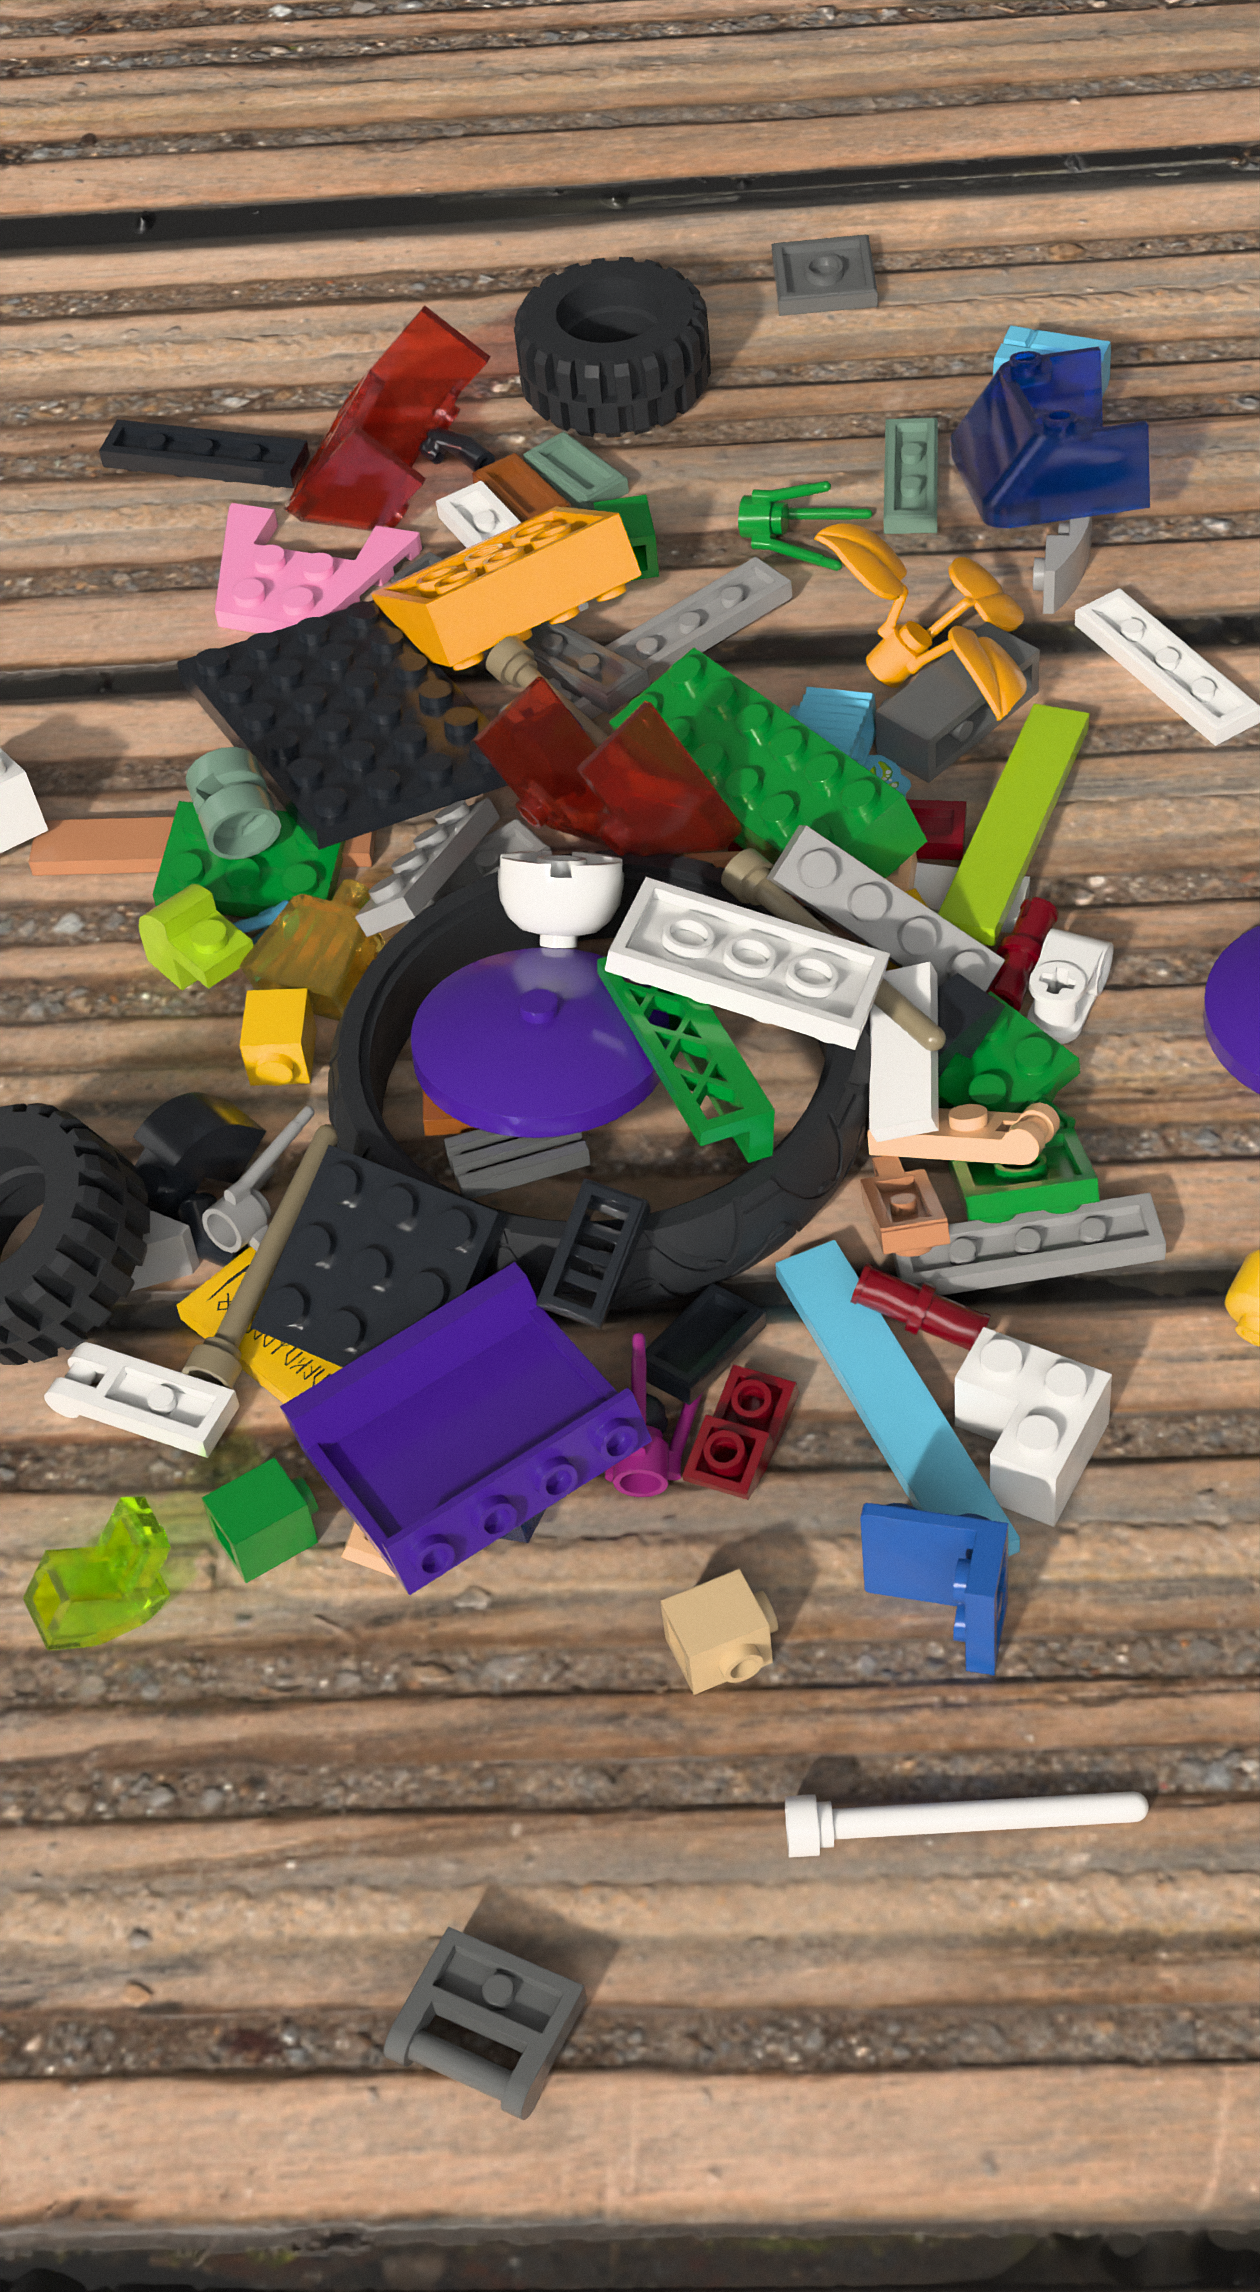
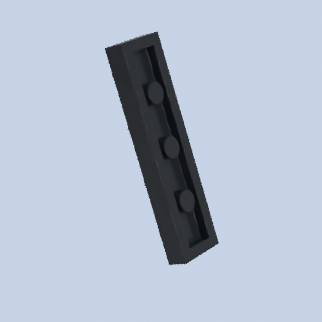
M119 419L115 422L99 450L102 465L107 468L125 469L132 472L142 471L169 474L177 477L213 479L223 482L266 485L273 488H294L310 458L307 440Z

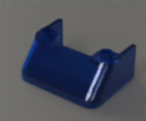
M1099 347L1043 355L1035 351H1022L1012 354L1009 358L1010 360L999 367L950 436L952 460L982 521L991 527L1016 528L1150 508L1149 424L1147 421H1139L1103 427L1101 350Z

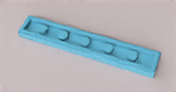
M832 1240L776 1262V1277L912 1505L922 1511L956 1516L972 1513L984 1516L991 1521L1008 1523V1557L1020 1552L1019 1535L881 1313L858 1303L850 1302L859 1278L837 1242Z

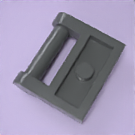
M448 1926L388 2033L384 2046V2056L405 2067L410 2066L413 2062L425 2066L501 2101L502 2111L521 2120H526L535 2109L543 2089L544 2080L587 2001L585 1986ZM435 2014L523 2053L515 2069H508L428 2033L427 2029Z

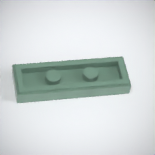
M938 418L886 419L884 534L937 533Z

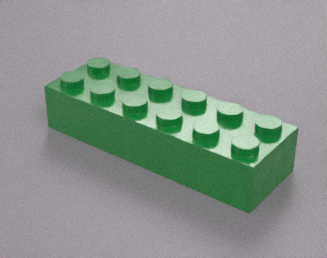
M694 647L609 721L628 755L668 792L687 806L695 805L703 818L744 850L748 848L756 849L773 865L777 862L799 825L808 826L885 879L927 842L902 793Z

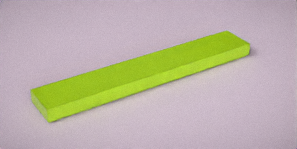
M1035 703L1031 708L938 912L939 916L981 944L995 946L1088 732L1090 713Z

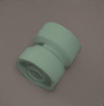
M226 747L207 752L195 760L187 771L185 782L196 813L199 815L198 818L210 851L218 857L231 860L244 859L259 854L270 847L279 836L281 823L270 793L267 791L268 789L256 756L246 749Z

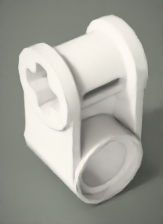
M1056 928L1050 929L1043 944L1040 958L1030 975L1029 990L1035 999L1028 1011L1027 1019L1060 1044L1069 1043L1076 1039L1082 1031L1096 997L1101 995L1107 982L1113 959V943Z

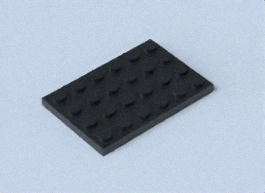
M374 600L356 602L348 606L347 609L321 617H308L299 621L298 624L270 633H257L250 636L247 640L222 648L205 649L196 656L177 661L179 679L234 747L246 749L256 756L266 786L318 850L527 779L526 759L436 663H432L375 604Z

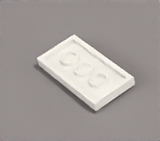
M646 877L608 951L605 971L629 978L640 984H648L689 997L699 1003L711 1004L743 1014L762 1023L774 1024L806 1034L822 1042L834 1043L855 1050L884 977L890 953Z

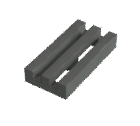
M478 1129L444 1139L446 1154L461 1196L467 1200L591 1165L589 1149L585 1140H582L581 1132L557 1137L526 1138L505 1136ZM559 1147V1148H556V1149H552V1150H549V1151H545V1152H542V1153H538V1154H535V1155H531V1154H534V1153H537V1152H541V1151L548 1150V1149H551V1148ZM502 1162H506V1163H503V1164H500V1165H496V1166H493V1167H489V1168H486V1169H482V1170H479V1171H475V1172H472V1173H468V1172H471V1171H474V1170H478V1169H481V1168H485V1167H488V1166H492V1165H495V1164H499V1163H502Z

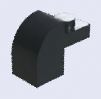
M191 1092L179 1095L165 1102L146 1118L133 1136L145 1147L135 1164L136 1174L143 1179L148 1193V1203L145 1206L151 1211L177 1221L176 1212L179 1203L188 1194L196 1193L204 1177L233 1184L236 1183L267 1131L225 1098L200 1092Z

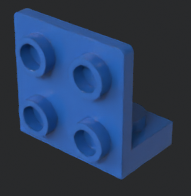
M890 1503L887 1505L863 1504L860 1522L865 1591L886 1596L957 1606L953 1639L954 1641L965 1642L966 1671L995 1675L1008 1605V1523L991 1521L984 1516L972 1513L956 1516L922 1511L903 1503Z

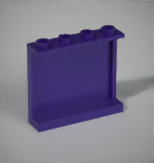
M515 1262L280 1406L304 1454L409 1595L442 1576L447 1571L652 1441L631 1390L627 1387L618 1393L542 1308L536 1306L537 1298L528 1277Z

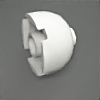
M552 851L501 854L500 867L498 868L500 901L507 916L520 929L540 934V946L574 948L577 947L578 936L596 933L612 920L620 905L624 886L623 862L619 857L586 852H572V856L552 855Z

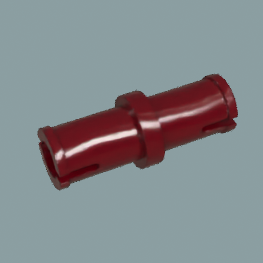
M1032 897L1031 902L1028 898L1024 899L1011 934L1002 939L996 951V954L1005 961L986 992H993L1018 1012L1022 1008L1023 999L1029 987L1030 975L1040 958L1047 934L1059 917L1057 908L1051 902L1038 897Z
M866 1263L850 1300L851 1303H858L905 1323L904 1331L917 1335L918 1331L921 1330L970 1352L983 1327H987L991 1317L990 1314H983L936 1294L935 1290L937 1287L927 1282H924L923 1286L919 1287Z

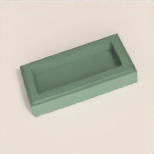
M561 432L523 454L524 461L562 497L578 509L594 510L593 502L618 499L629 493L627 477L566 432Z

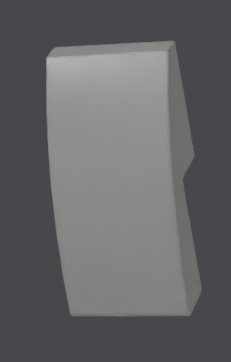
M1071 500L1070 523H1059L1058 535L1046 536L1045 558L1034 557L1033 591H1043V614H1054L1074 593L1085 573L1091 550L1093 501Z

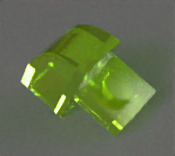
M145 1496L119 1498L95 1547L45 1550L23 1596V1600L47 1651L84 1648L104 1644L144 1625L157 1614L169 1599L171 1594L159 1570L165 1563L171 1546L165 1529L159 1525Z

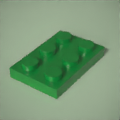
M179 801L152 895L156 906H158L187 886L197 884L212 893L216 910L222 915L254 917L272 906H277L283 900H287L297 909L300 915L306 911L310 912V916L303 920L304 923L327 925L343 862L342 852L346 841L318 850L287 811L276 810L281 823L279 836L272 845L259 854L244 859L230 860L218 857L210 851L193 802Z

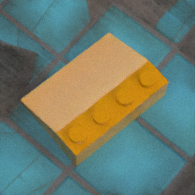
M556 506L371 593L375 604L432 663L453 667L454 670H462L481 662L485 658L483 651L495 646L508 636L515 635L522 641H525L533 635L531 628L547 620L549 624L567 621L580 613L579 605L593 598L597 602H601L623 594L627 590L625 583L641 576L642 573L619 513Z

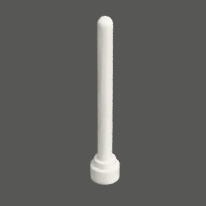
M1135 1791L832 1809L831 1801L816 1802L815 1794L785 1796L789 1858L819 1856L820 1848L834 1847V1839L1129 1823L1141 1821L1146 1817L1149 1810L1147 1799L1141 1793Z

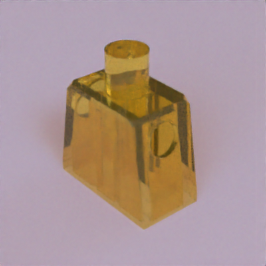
M344 879L331 901L305 894L294 896L239 966L255 990L307 988L313 1014L340 1021L355 987L372 960L376 959L378 953L385 946V941L380 933L366 937L355 918L357 913L371 899L368 893L370 889L358 881Z

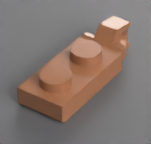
M897 1156L872 1158L875 1177L860 1179L863 1205L883 1254L895 1253L899 1256L913 1257L928 1253L934 1246L950 1244L947 1217L925 1169L905 1172Z

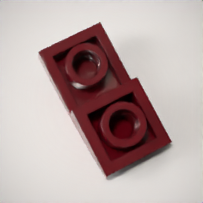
M733 1364L714 1415L706 1414L682 1474L683 1480L749 1500L765 1473L789 1421L800 1393L797 1383Z

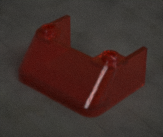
M424 305L347 396L286 502L284 510L300 522L365 531H373L375 526L395 528L410 506L407 501L426 480L423 475L412 468L420 453L419 445L427 437L425 432L435 427L448 429L461 410L455 405L461 391L488 363L491 356Z
M537 676L473 739L520 799L515 804L517 810L537 829H541L546 825L551 829L609 847L620 856L628 853L638 857L724 850L742 832L738 819L651 702L644 701L597 748L543 677Z

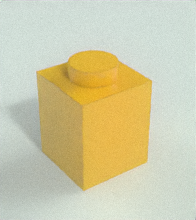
M307 988L247 990L239 1046L250 1086L311 1084L317 1027Z

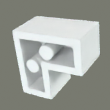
M983 1327L955 1376V1426L997 1442L990 1454V1490L999 1505L1054 1527L1109 1423L1112 1374Z

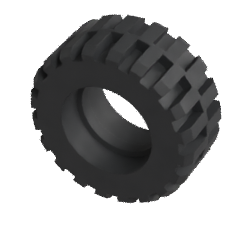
M619 257L617 261H606L605 258L591 259L590 264L580 266L579 263L567 266L563 273L559 275L552 273L544 278L540 288L534 286L523 300L515 316L514 335L523 395L533 410L546 421L551 419V422L562 430L576 429L579 435L593 437L594 433L606 434L607 438L621 437V433L634 431L635 435L649 432L651 426L659 424L663 427L673 422L678 412L681 414L686 413L694 405L696 399H699L708 384V377L711 374V358L705 300L701 297L700 291L688 278L685 279L679 271L672 267L663 269L659 262L646 259L643 263L635 262L633 257Z
M21 1103L0 1107V1258L9 1237L18 1224L30 1212L43 1204L41 1214L31 1234L17 1251L0 1263V1363L2 1365H22L28 1363V1360L33 1363L58 1356V1348L63 1347L66 1350H70L88 1339L86 1332L93 1326L103 1327L114 1315L110 1309L119 1297L127 1298L135 1284L134 1279L131 1278L136 1266H143L147 1253V1243L142 1239L144 1234L150 1233V1209L145 1206L148 1203V1193L143 1179L136 1174V1166L127 1156L67 1111H60L53 1105L43 1103L28 1104V1106Z

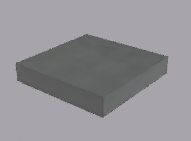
M869 235L771 244L779 316L878 307V293Z

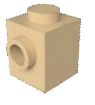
M740 1569L660 1601L665 1639L694 1695L725 1682L737 1683L754 1676L762 1667L773 1663L770 1634L778 1631V1622L774 1610L764 1591L760 1590L752 1593Z

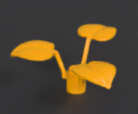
M846 523L826 527L814 537L813 540L825 544L835 552L852 574L871 592L880 598L894 600L885 623L877 630L883 639L866 656L868 668L883 684L891 688H898L911 674H916L925 664L954 650L987 700L997 721L1003 719L1015 703L1025 694L1027 683L1021 669L1010 655L991 638H978L972 630L962 626H954L948 631L949 640L930 650L928 649L936 635L972 606L975 607L985 622L987 621L1006 632L1014 631L1022 624L1024 620L1022 608L1011 596L1003 593L999 582L979 563L966 557H958L948 566L950 579L965 598L958 602L930 628L925 630L914 621H907L904 625H896L909 593L907 586L901 582L907 575V570L897 554L881 537L867 528Z

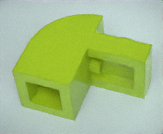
M191 884L142 915L139 919V932L147 961L181 990H184L198 980L209 989L256 958L253 941L216 910L212 893L200 885Z

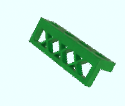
M607 957L597 959V973L699 1145L704 1146L733 1137L748 1163L773 1156L775 1109L711 1006L652 986L649 989L625 982L622 976L605 971ZM654 1009L668 1013L670 1029L649 1023L648 1019ZM679 1052H682L693 1072L677 1068L674 1065ZM706 1096L709 1097L720 1116L707 1120L700 1108Z

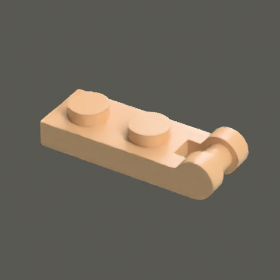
M1040 1102L1031 1104L1023 1113L987 1111V1108L982 1105L965 1104L952 1109L938 1108L939 1131L876 1142L868 1129L867 1137L870 1155L1025 1165L1035 1161L1045 1147V1144L1053 1138L1059 1129L1060 1119L1054 1108Z

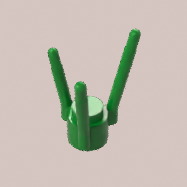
M828 481L775 490L753 489L752 495H744L741 499L738 513V528L741 538H752V549L771 550L816 566L839 571L842 568L840 561L776 540L777 534H786L789 520L870 519L873 513L870 509L789 508L787 502H779L828 492L831 489V484Z

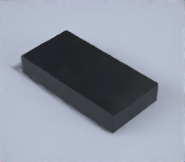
M711 1283L646 1348V1382L691 1405L766 1327L767 1310Z

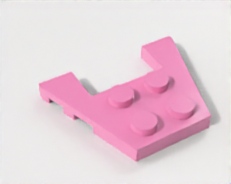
M231 503L228 510L215 605L218 627L253 633H270L298 624L299 621L308 617H321L347 609L351 604L360 602L359 596L372 585L383 586L394 576L393 567L405 556L412 561L420 554L422 550L420 533L375 526L357 558L349 560L331 557L326 553L312 554L283 549L277 545H267L278 527L275 509Z

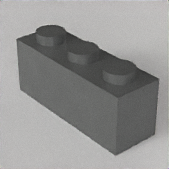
M986 621L974 631L978 638L988 637L994 640L1016 662L1026 679L1027 688L1025 694L1015 703L1003 719L997 721L995 714L955 651L951 650L932 666L924 668L916 679L896 695L884 700L875 711L876 753L930 783L1039 692L1040 649Z

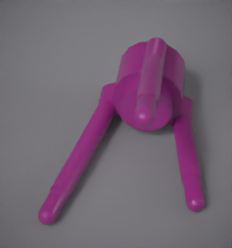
M638 1332L632 1338L631 1392L646 1424V1337L643 1333ZM703 1392L691 1405L683 1404L669 1446L663 1440V1434L660 1430L647 1426L652 1441L606 1470L605 1479L613 1482L614 1487L619 1492L634 1497L658 1495L666 1490L668 1480H679L681 1478L682 1454Z

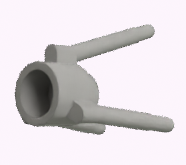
M311 1106L304 1107L247 1172L224 1191V1196L203 1213L202 1222L207 1235L222 1250L230 1253L237 1252L248 1243L257 1251L269 1227L267 1219L271 1215L269 1203L259 1190L274 1175L275 1169L271 1165L314 1116V1109Z

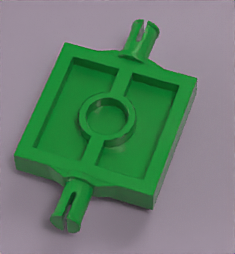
M990 991L988 994L1005 1005V1008L971 1059L956 1052L938 1079V1107L952 1109L965 1104H978L986 1107L987 1111L1023 1113L1031 1104L1040 1102L1048 1104L1057 1112L1060 1119L1059 1129L1075 1127V1118L1069 1116L1052 1101L1059 1090L1080 1074L1079 1058Z

